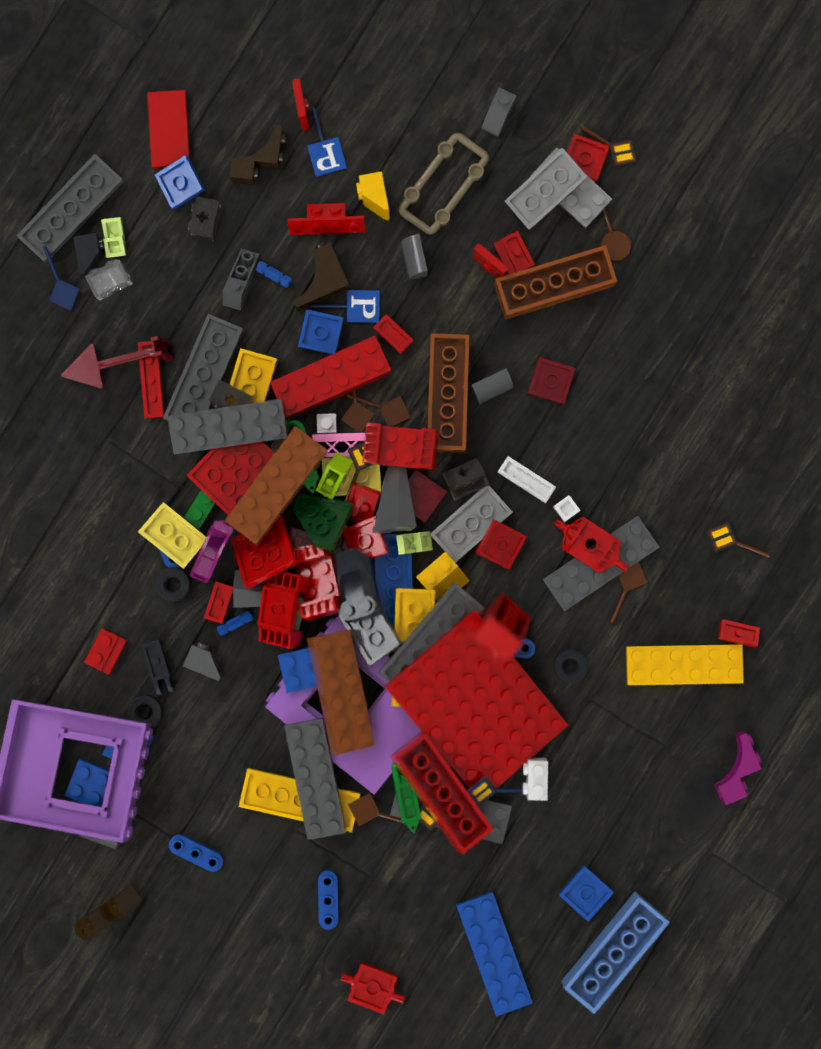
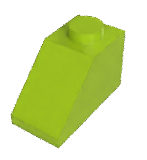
M336 452L328 463L316 491L333 499L346 478L353 461Z

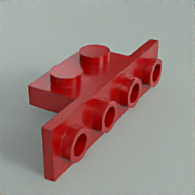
M345 203L307 204V218H288L290 235L365 233L364 216H345Z

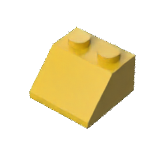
M382 171L360 175V182L356 183L359 200H363L365 207L384 220H390Z
M446 552L417 576V579L426 589L435 590L436 601L442 597L453 582L462 588L470 581Z

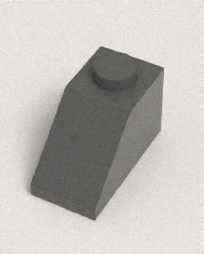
M499 87L481 129L498 137L515 104L516 95Z
M198 642V645L193 644L183 667L217 681L222 680V672L213 651L208 649L209 646Z

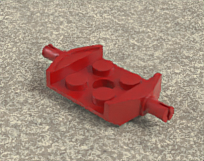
M585 517L576 520L571 525H566L559 519L554 523L553 526H556L564 533L562 550L591 567L598 574L612 566H617L624 572L630 567V565L620 560L621 541ZM590 539L597 542V546L593 550L586 547V542Z

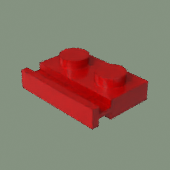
M518 231L493 243V247L501 262L508 267V275L535 266Z
M355 482L348 500L354 506L350 519L360 523L374 517L381 492L364 485L360 486Z
M101 628L84 663L110 675L128 640L105 628Z

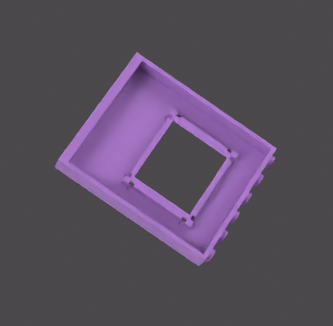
M332 616L326 624L328 629L324 633L320 631L317 636L347 629L339 616L336 618ZM352 638L358 667L384 687L389 682L378 671L391 656L387 655L375 665L369 666ZM282 679L278 684L280 689L277 693L272 692L266 699L268 704L265 707L286 724L324 718L322 714L307 703L318 689L317 686L286 693L284 680ZM386 688L368 710L375 746L341 755H334L331 752L332 761L373 794L378 791L392 773L393 761L390 755L417 734L423 733L401 706L391 705L392 695Z
M12 700L0 753V819L122 843L128 841L133 833L132 819L135 818L137 813V807H135L136 799L139 798L141 793V787H139L140 779H143L145 768L143 767L144 759H147L149 753L147 744L153 733L151 724L28 701ZM64 738L114 747L102 807L52 798Z

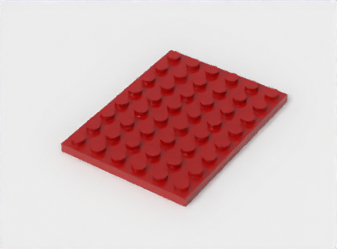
M473 609L384 687L419 729L427 734L437 750L469 788L486 776L493 787L497 789L521 768L528 759H531L563 731L568 724L513 656L506 662L503 659L499 660L492 654V649L487 645L483 646L477 641L475 632L482 621V617Z

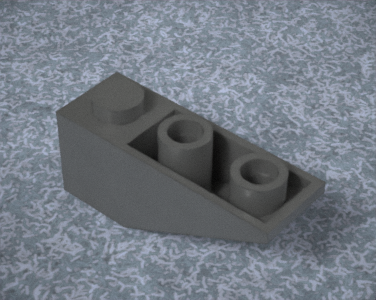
M244 249L240 250L223 289L224 306L237 310L242 309L257 265L258 253Z

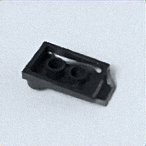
M356 548L336 553L334 570L341 601L340 615L345 620V623L382 614L383 610L371 556L361 553Z

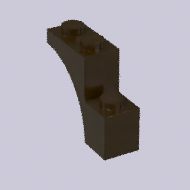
M274 126L270 140L257 153L248 157L232 158L229 177L233 183L255 185V179L259 178L258 167L280 168V163L283 164L284 162L282 145H286L287 134L284 133L282 126Z
M133 885L123 889L103 905L72 924L77 936L84 941L100 933L116 919L126 915L140 904L142 899Z

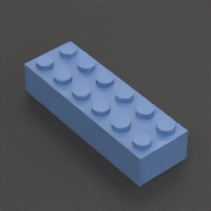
M635 891L561 982L564 989L595 1014L669 924L667 918Z

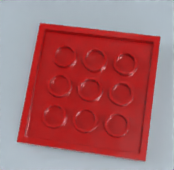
M264 442L211 449L186 476L229 515L275 453Z

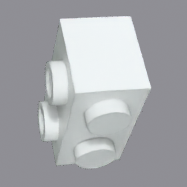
M546 758L528 759L523 765V775H526V783H523V794H526L528 800H547L548 760Z

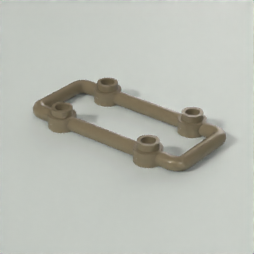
M455 133L448 141L441 142L438 146L437 156L414 187H409L405 190V199L399 206L401 216L426 234L432 235L436 233L440 226H445L449 223L450 213L471 184L482 178L483 168L489 161L488 153L460 133ZM456 141H459L480 156L481 160L478 164L475 163L469 167V176L447 206L436 212L435 222L429 227L406 209L410 204H414L419 200V191L442 160L452 155L453 145Z

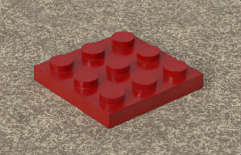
M282 515L259 545L253 543L243 534L231 539L243 584L247 589L298 563Z

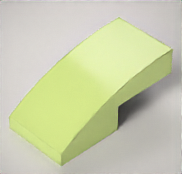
M122 217L102 219L106 258L126 256Z
M431 532L396 535L399 555L433 550Z

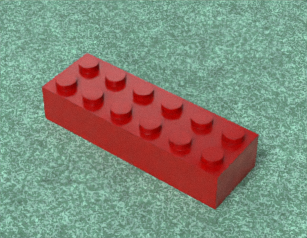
M375 335L270 382L277 400L283 399L285 417L289 420L392 373Z
M502 592L487 609L475 632L476 639L483 646L487 645L492 649V654L497 659H503L506 662L523 644L531 617Z
M426 733L417 734L390 755L392 761L457 852L464 854L494 830Z

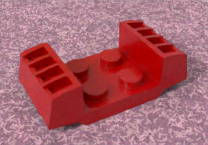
M367 423L362 463L435 470L439 431L427 428L419 430Z
M314 544L294 550L298 561L294 566L297 567L298 575L309 578L308 592H302L304 603L298 605L301 618L311 621L340 613L341 601L334 570L335 560L331 550L316 548Z
M280 572L266 580V583L263 585L258 618L260 642L288 649L300 645L302 632L294 630L299 592H308L309 578Z

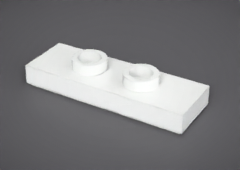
M507 456L497 472L544 503L548 501L556 486Z

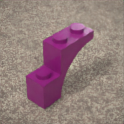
M221 520L214 521L196 557L189 575L190 577L205 583L210 580L221 552L233 530V527H230L227 522Z
M743 731L735 733L738 749L733 768L722 780L714 784L721 802L725 805L747 797L745 792L747 790L746 783L740 778L761 770L760 763L762 762L759 754L753 750V739L750 734L747 735Z

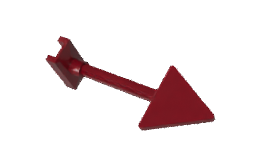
M154 336L150 338L152 346H149L147 349L103 361H98L95 345L91 344L61 376L103 389L102 369L146 357H157L165 361L175 360L173 355L168 354L166 347L172 344L167 339Z

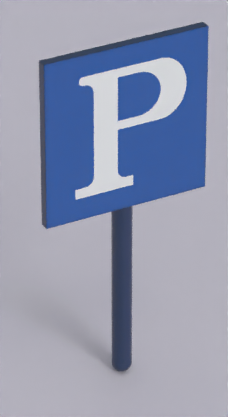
M312 107L321 142L307 146L316 177L347 169L339 138L336 137L324 141L316 109Z
M347 290V305L312 304L311 307L347 308V322L378 323L379 291Z

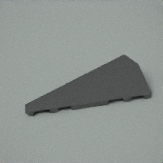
M388 466L380 494L379 508L376 512L375 526L372 531L373 533L411 531L416 527L407 470L403 467Z
M235 570L233 585L234 608L260 607L263 585L266 583V580L247 589L244 587L240 570ZM299 592L298 605L304 603L302 592Z

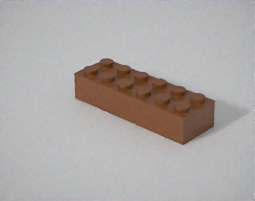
M604 245L496 278L494 286L506 320L614 287L617 279L607 247Z
M431 334L428 429L439 431L437 452L466 451L469 335Z
M295 426L225 519V522L253 543L259 545L328 453L327 449Z
M350 629L307 638L332 754L341 755L375 746Z

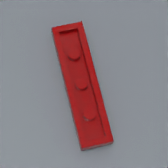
M151 341L138 342V351L152 346ZM146 357L139 359L144 418H162L165 412L160 358Z

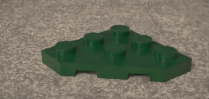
M299 493L293 505L296 517L316 548L334 551L354 509L353 503Z

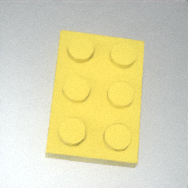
M332 458L322 459L323 473ZM354 463L335 496L347 495L356 471ZM373 464L360 470L356 483L381 492L380 465Z
M164 502L138 531V533L183 569L202 548L206 536Z

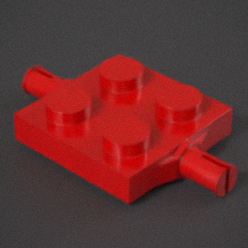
M362 961L354 977L344 972L341 976L340 981L351 984L348 1001L381 1014L385 1013L387 1005L391 1000L403 1004L405 995L394 992L398 975Z

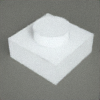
M317 414L318 434L337 433L336 414Z
M569 495L553 506L564 522L580 511Z

